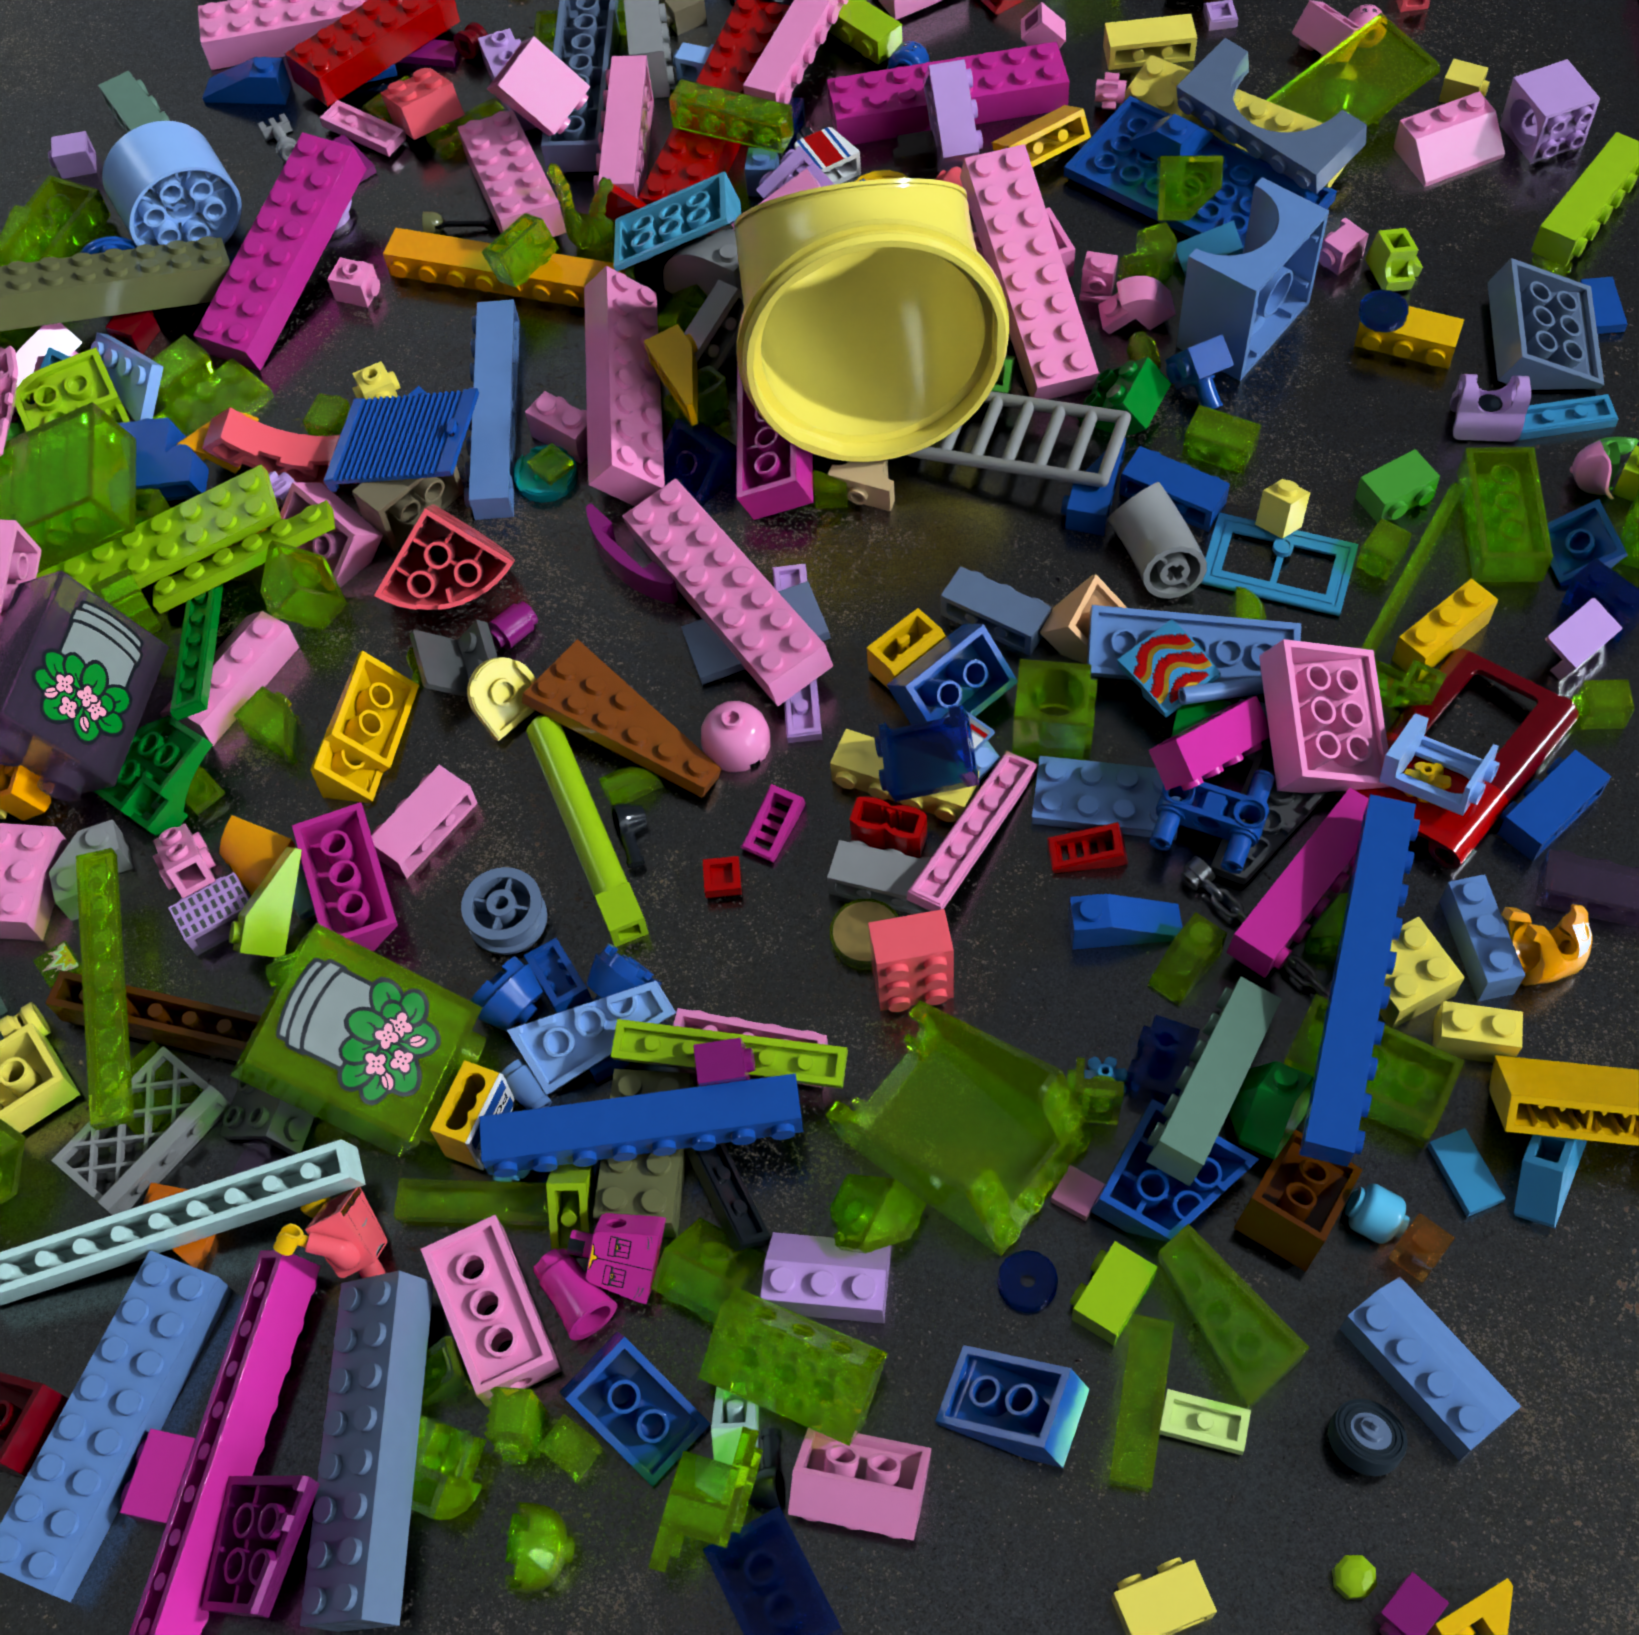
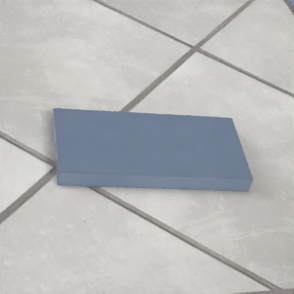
M808 581L778 591L822 641L831 638ZM704 619L681 626L702 685L745 670L741 662Z

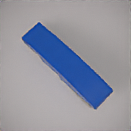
M557 938L524 955L556 1014L593 1002L586 985ZM610 1055L588 1070L596 1083H599L613 1075L614 1068L623 1069L630 1064L627 1061L613 1060Z

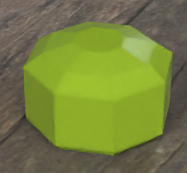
M1345 1555L1332 1569L1333 1587L1346 1600H1365L1377 1586L1376 1568L1363 1555Z

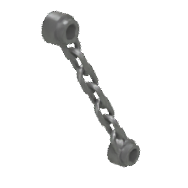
M1194 856L1184 866L1185 871L1181 873L1182 878L1195 890L1203 887L1211 894L1212 903L1225 916L1231 919L1237 918L1243 923L1248 916L1243 912L1242 903L1228 890L1218 889L1213 885L1211 881L1215 878L1214 872L1201 858ZM1223 894L1236 905L1231 908V912L1219 902L1223 900ZM1290 955L1284 964V969L1300 985L1310 986L1321 996L1317 1002L1326 1012L1331 982L1324 987L1317 980V973L1301 957ZM1295 961L1310 973L1304 976L1305 980L1291 969L1296 967Z

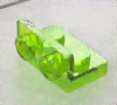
M1077 1057L1075 1069H1068L1064 1107L1072 1108L1071 1121L1118 1125L1124 1095V1082L1115 1081L1114 1078L1103 1075L1094 1076L1091 1079L1084 1078L1085 1057Z

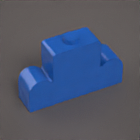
M167 417L157 419L145 418L140 421L116 423L112 427L107 458L104 459L100 455L92 454L81 460L76 469L72 494L89 510L191 499L206 491L209 469L189 446L185 444L177 445L186 436Z

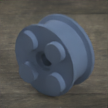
M509 867L491 869L476 877L464 892L461 902L462 917L473 940L482 949L499 955L514 954L529 948L542 935L547 923V908L537 883L527 873Z

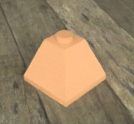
M1096 574L1091 575L1053 607L1040 631V634L1061 655L1086 665L1090 609L1092 605L1127 608Z

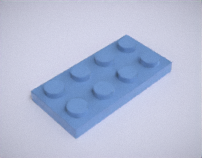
M1039 756L1031 824L1085 830L1118 822L1122 833L1125 835L1151 837L1158 819L1156 806L1162 792L1163 782L1157 769L1152 767ZM1170 797L1173 800L1180 801V797ZM1176 831V834H1175V836H1174V839H1173V840H1176V837H1177V831Z

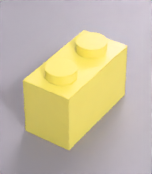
M1443 1001L1433 1019L1432 1054L1490 1063L1494 1062L1495 1055L1517 1057L1522 1049L1523 1012Z
M1180 1557L1156 1567L1159 1574L1143 1580L1141 1574H1136L1118 1582L1119 1590L1114 1592L1111 1597L1126 1635H1172L1211 1619L1217 1613L1195 1560L1183 1564Z

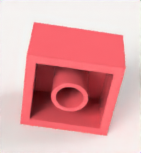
M431 68L419 69L413 73V77L405 81H395L388 85V89L380 92L393 125L403 129L405 134L413 140L465 115L453 83Z

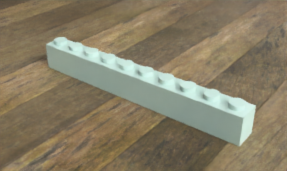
M340 1139L0 1252V1306L146 1258L150 1250L161 1253L366 1185L358 1149L356 1146Z

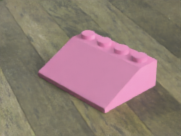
M1283 639L1259 655L1277 791L1320 793L1346 791L1350 787L1354 790L1391 787L1379 782L1385 755L1389 749L1374 651Z

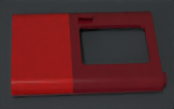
M1463 648L1455 649L1427 681H1440L1431 701L1428 703L1408 704L1386 730L1388 749H1390L1415 713L1429 718L1426 733L1468 681L1476 674H1481L1507 687L1510 691L1517 692L1537 703L1535 708L1496 754L1494 761L1500 763L1498 771L1491 783L1484 782L1486 787L1477 805L1471 803L1462 816L1430 802H1419L1415 796L1407 797L1403 791L1394 787L1355 790L1368 799L1370 794L1416 804L1414 819L1420 820L1417 835L1429 841L1428 851L1431 857L1440 865L1449 869H1458L1498 820L1502 812L1514 800L1579 718V712L1571 699L1560 696ZM1414 755L1406 769L1414 770V766L1418 762L1435 763ZM1444 767L1443 775L1450 776L1451 786L1445 790L1455 794H1463L1470 780L1462 774ZM1347 790L1335 791L1333 795L1340 798ZM1439 848L1446 850L1448 855L1445 856Z

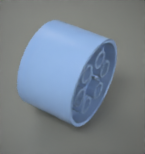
M176 121L147 123L131 130L120 138L106 157L102 172L105 192L137 247L144 244L152 246L166 245L175 240L184 242L196 241L206 236L221 237L223 244H225L236 230L242 212L239 191L209 142L195 128Z

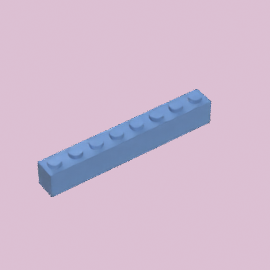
M514 300L477 302V314L472 316V329L476 338L471 339V353L475 361L470 363L469 367L471 381L474 382L473 387H469V389L477 388L479 396L469 424L471 437L466 438L470 462L465 463V474L469 482V488H464V500L466 507H471L475 520L514 517L515 482L513 479V468L516 457L520 323Z

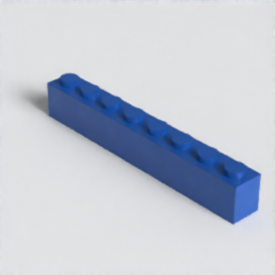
M796 1073L479 1116L481 1162L489 1175L494 1174V1176L502 1178L516 1175L518 1171L529 1169L537 1172H549L557 1169L559 1165L566 1164L586 1167L596 1164L597 1160L613 1158L615 1161H630L639 1154L653 1153L656 1156H667L674 1154L676 1149L692 1147L694 1150L704 1151L712 1149L716 1144L732 1142L735 1145H747L755 1142L757 1138L764 1137L785 1140L794 1137L795 1133L804 1132Z

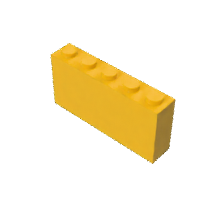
M1501 1055L1494 1056L1489 1092L1505 1132L1639 1146V1070Z

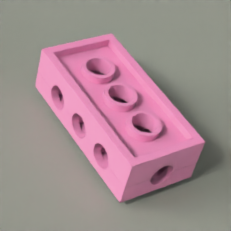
M496 1215L421 1248L476 1396L486 1407L562 1371L505 1229ZM483 1269L480 1276L470 1279L474 1272ZM498 1304L493 1313L484 1315L488 1307ZM513 1340L511 1346L506 1351L498 1352L502 1343Z

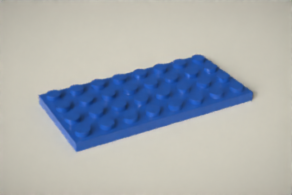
M1129 96L1064 166L1065 177L1190 237L1234 220L1243 249L1254 186L1262 177L1325 209H1328L1335 201L1337 193L1336 190L1330 187H1323L1317 194L1307 188L1303 189L1292 178L1284 173L1276 172L1267 162L1260 158L1252 157L1248 152L1222 141L1215 135L1177 172L1129 146V141L1148 123L1171 115L1132 96Z

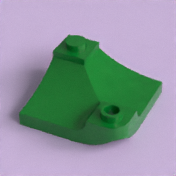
M167 715L135 731L115 753L89 786V789L156 837H159L163 831L171 827L181 826L187 818L188 814L184 812V806L190 784L200 763L213 744L189 727Z

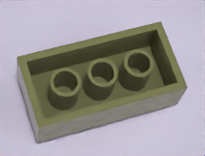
M614 1068L610 1099L692 1088L695 1086L691 1073ZM687 1148L676 1149L674 1154L667 1156H656L653 1153L639 1154L630 1161H615L613 1158L601 1160L593 1211V1220L596 1226L601 1215L605 1213L659 1216L666 1218L663 1237L677 1238L687 1163L685 1150Z

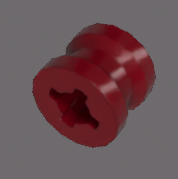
M471 22L465 27V31L461 30L455 34V47L466 59H474L479 54V51H481L478 38L486 36L488 33L480 24Z

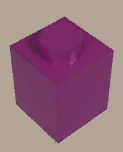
M741 1038L693 1045L699 1086L750 1080L749 1072L755 1071L753 1049L746 1048Z
M1412 1571L1402 1580L1373 1619L1381 1626L1379 1632L1382 1635H1426L1449 1602Z

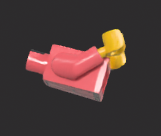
M361 1187L348 1190L333 1199L327 1197L301 1206L300 1210L313 1218L305 1229L309 1236L304 1235L303 1230L296 1224H287L281 1229L273 1245L276 1252L285 1256L292 1255L297 1246L306 1248L305 1252L323 1256L339 1278H346L355 1272H358L361 1279L387 1273L378 1259L387 1244V1238Z

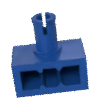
M1223 334L1189 347L1165 359L1167 364L1166 374L1169 381L1175 385L1176 390L1189 384L1191 387L1194 386L1203 413L1223 406L1212 379L1216 373L1234 366Z

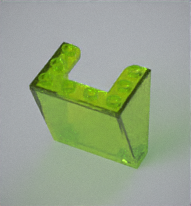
M920 1000L909 1013L910 1018L919 1023V1032L916 1038L907 1034L903 1039L909 1051L867 1102L855 1097L851 1103L856 1110L852 1111L849 1106L837 1100L826 1113V1117L843 1141L985 1246L1002 1256L1007 1248L1018 1240L1021 1230L1030 1218L1041 1210L1046 1197L1056 1184L1060 1183L1067 1173L1069 1165H1072L1079 1154L1086 1151L1094 1135L1061 1069Z

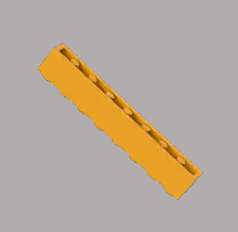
M396 227L383 252L391 276L585 308L584 287L604 267L608 266L614 269V263L525 248L508 251L506 245ZM625 269L618 272L625 274Z

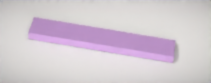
M806 564L772 567L774 588L777 591L807 581ZM815 679L784 702L788 743L823 740L817 679Z

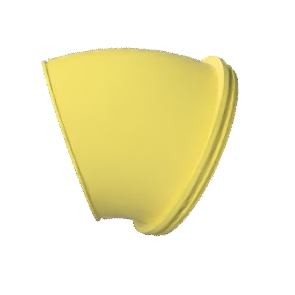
M893 178L848 182L781 196L754 206L737 217L734 222L744 305L736 341L739 374L744 390L754 408L763 420L784 439L803 450L829 459L851 462L893 459L927 448L947 437L962 426L987 399L1000 375L1006 357L1009 338V313L999 280L990 265L976 250L967 192L963 187L951 182L921 178Z

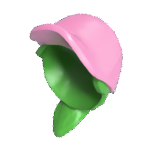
M1606 437L1594 441L1583 448L1577 454L1573 466L1569 469L1578 487L1586 493L1606 495L1609 499H1614L1609 490H1613L1611 482L1617 475L1620 456L1631 452L1639 440L1631 437Z

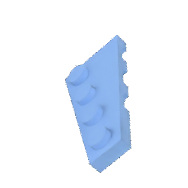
M97 332L91 349L97 348L123 406L135 421L145 418L153 419L164 366L114 337Z

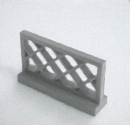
M162 1046L51 1161L102 1207L114 1215L137 1207L145 1199L151 1182L159 1184L224 1116L231 1104L212 1085L205 1082ZM166 1060L173 1065V1080L154 1082L155 1071ZM181 1072H182L187 1078L181 1079ZM197 1085L203 1090L192 1103L180 1104L181 1087ZM173 1088L172 1105L153 1107L154 1090ZM146 1091L145 1108L127 1111V1100L134 1093ZM172 1113L171 1125L163 1132L152 1133L153 1115ZM145 1117L144 1134L126 1136V1119ZM118 1120L117 1137L99 1140L100 1127L106 1121ZM144 1142L143 1154L136 1161L124 1162L125 1144ZM117 1145L116 1163L97 1165L98 1148ZM90 1149L89 1167L72 1168L66 1163L78 1150ZM116 1171L115 1183L102 1195L96 1190L97 1174ZM82 1175H88V1182L82 1177Z

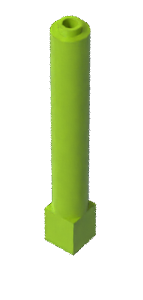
M545 715L536 717L527 727V736L614 946H620L649 934L644 916L630 883L626 879L561 724Z

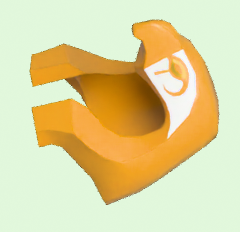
M1572 904L1570 912L1551 930H1547L1544 926L1532 925L1530 915L1518 908H1504L1501 915L1508 921V933L1525 973L1521 984L1527 986L1551 983L1576 974L1583 969L1592 947V932L1589 926L1588 912L1585 907Z

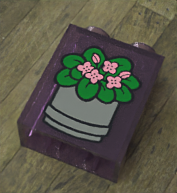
M62 570L18 584L0 625V764L13 767L22 765L39 776L37 787L43 793L63 801H77L82 793L115 787L169 646Z

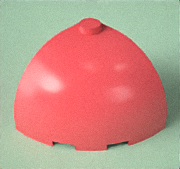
M432 504L422 512L374 596L390 604L413 610L453 608L463 605L489 591L508 572L515 559L501 546L476 529Z

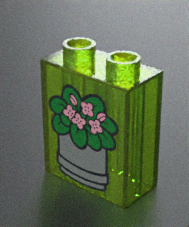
M316 923L299 942L230 1076L399 1157L417 1147L420 1141L432 1147L437 1144L430 1128L444 1102V1099L440 1097L452 1072L458 1074L464 1060L474 1064L477 1063L486 1042V1037L472 1030L482 1007Z

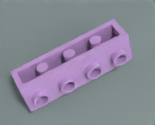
M510 28L478 38L482 58L492 81L521 44L520 38L515 39ZM501 101L505 111L513 110ZM514 111L523 131L537 128Z

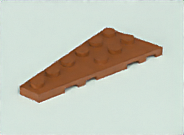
M578 639L523 693L522 704L701 798L719 778L721 768Z

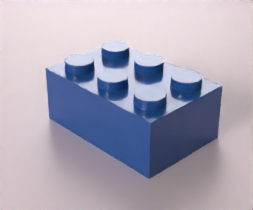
M963 624L890 681L887 687L921 741L942 744L931 728L954 705L960 706L976 717L1018 683V680L985 625Z

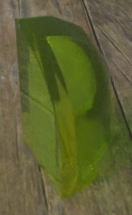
M1235 586L1233 591L1232 617L1266 620L1264 604L1253 591L1245 587Z
M639 767L618 769L598 778L599 784L611 805L630 803L664 787L657 775L645 768Z

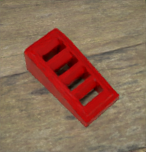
M1118 822L1047 838L1053 873L1110 868L1128 864L1124 837ZM1112 841L1113 850L1107 851L1106 842ZM1091 843H1097L1099 853L1092 854ZM1082 844L1084 856L1078 857L1076 845ZM1062 846H1068L1070 859L1063 861Z

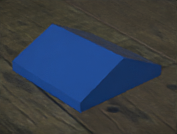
M1599 499L1534 529V533L1561 586L1597 579L1628 556Z

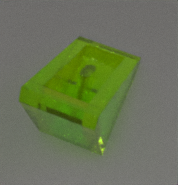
M444 1336L427 1350L421 1409L474 1389L457 1343L451 1336Z

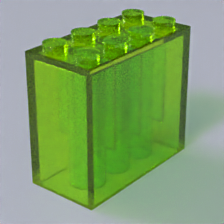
M91 402L6 441L3 455L0 456V520H16L42 549L38 573L135 531L136 438L96 404Z

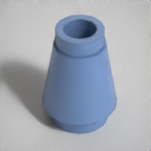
M522 1058L512 1062L501 1072L514 1099L527 1110L545 1108L552 1104L551 1099L545 1094L530 1067Z

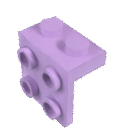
M798 146L795 150H789L782 157L781 164L774 172L769 171L759 181L760 186L756 191L765 200L806 168L817 179L821 187L835 184L813 162L809 155Z

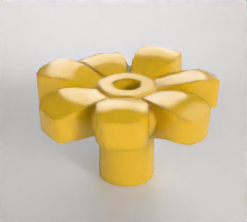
M1418 762L1415 764L1414 770L1406 769L1404 772L1408 776L1443 790L1451 786L1450 776L1443 775L1444 767L1439 763ZM1404 792L1407 797H1413V795ZM1417 797L1419 802L1428 803V801Z

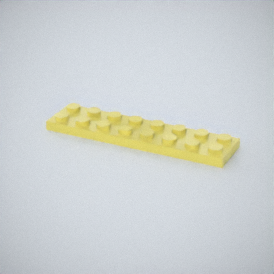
M1151 55L1125 90V100L1132 96L1171 115L1177 114L1208 129L1222 141L1248 152L1237 143L1229 142L1223 134L1215 129L1207 128L1198 118L1191 114H1185L1179 108L1176 86L1191 70ZM1239 89L1236 90L1234 103L1237 109L1248 121L1260 128L1275 132H1298L1323 124ZM1343 168L1324 187H1331Z

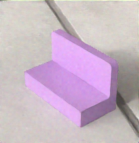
M1595 598L1589 600L1545 638V641L1562 659L1550 670L1559 681L1578 668L1623 629Z

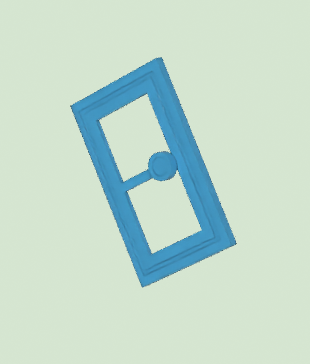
M1219 512L1205 558L1207 572L1200 584L1340 616L1359 544L1299 530L1282 539L1255 525V520ZM1232 533L1274 542L1272 550L1277 555L1270 581L1222 570ZM1294 547L1336 556L1326 595L1277 583L1283 559L1292 554Z

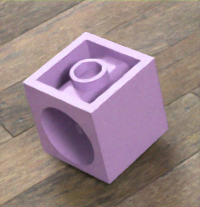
M1566 59L1513 77L1499 125L1530 163L1549 159L1554 155L1575 150L1585 144L1600 97L1570 61Z

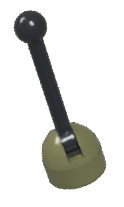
M423 211L422 214L423 232L440 234L445 227H485L488 230H492L496 226L493 218H487L485 221H445L437 212Z

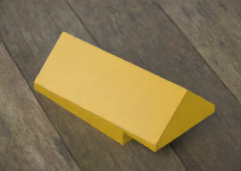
M363 650L357 656L310 769L323 798L361 803L373 802L383 772L391 768L419 684Z

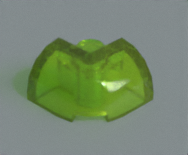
M421 1414L411 1509L435 1520H451L464 1513L475 1501L483 1484L472 1479L486 1440L471 1434V1431Z

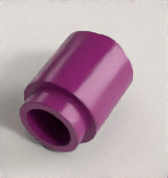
M521 601L518 604H511L488 623L494 645L498 648L511 649L534 630V625L538 623V618L527 603Z

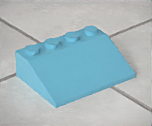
M721 172L616 218L614 269L618 272L641 261H647L657 254L669 249H675L685 242L700 238L715 229L734 223L737 217L741 215V201L726 172Z

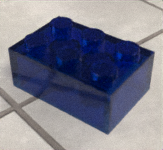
M780 1506L703 1549L744 1635H843L842 1628Z

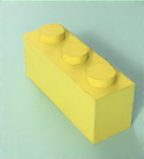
M1191 14L1105 23L1103 48L1108 70L1142 67L1151 55L1171 63L1195 61L1197 34Z

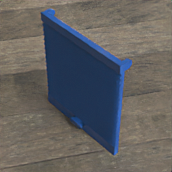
M464 389L462 392L457 390V392L451 391L450 393L445 391V393L439 392L438 394L433 392V394L427 393L426 395L421 393V395L415 394L414 396L410 394L409 396L403 395V397L398 395L397 397L391 396V398L386 396L385 399L381 396L379 399L376 397L374 399L368 398L367 400L364 398L354 399L323 480L327 488L332 492H336L338 484L453 476L479 396L478 389Z

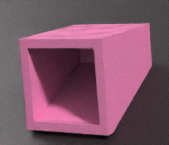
M533 36L521 42L487 90L546 135L551 136L555 135L556 132L560 135L571 122L568 116L574 108L578 111L589 98L586 92L591 86Z

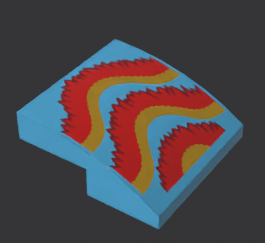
M1172 619L1117 659L1119 669L1141 688L1143 697L1165 718L1182 706L1178 699L1180 687L1213 683L1221 677L1219 670L1205 652Z

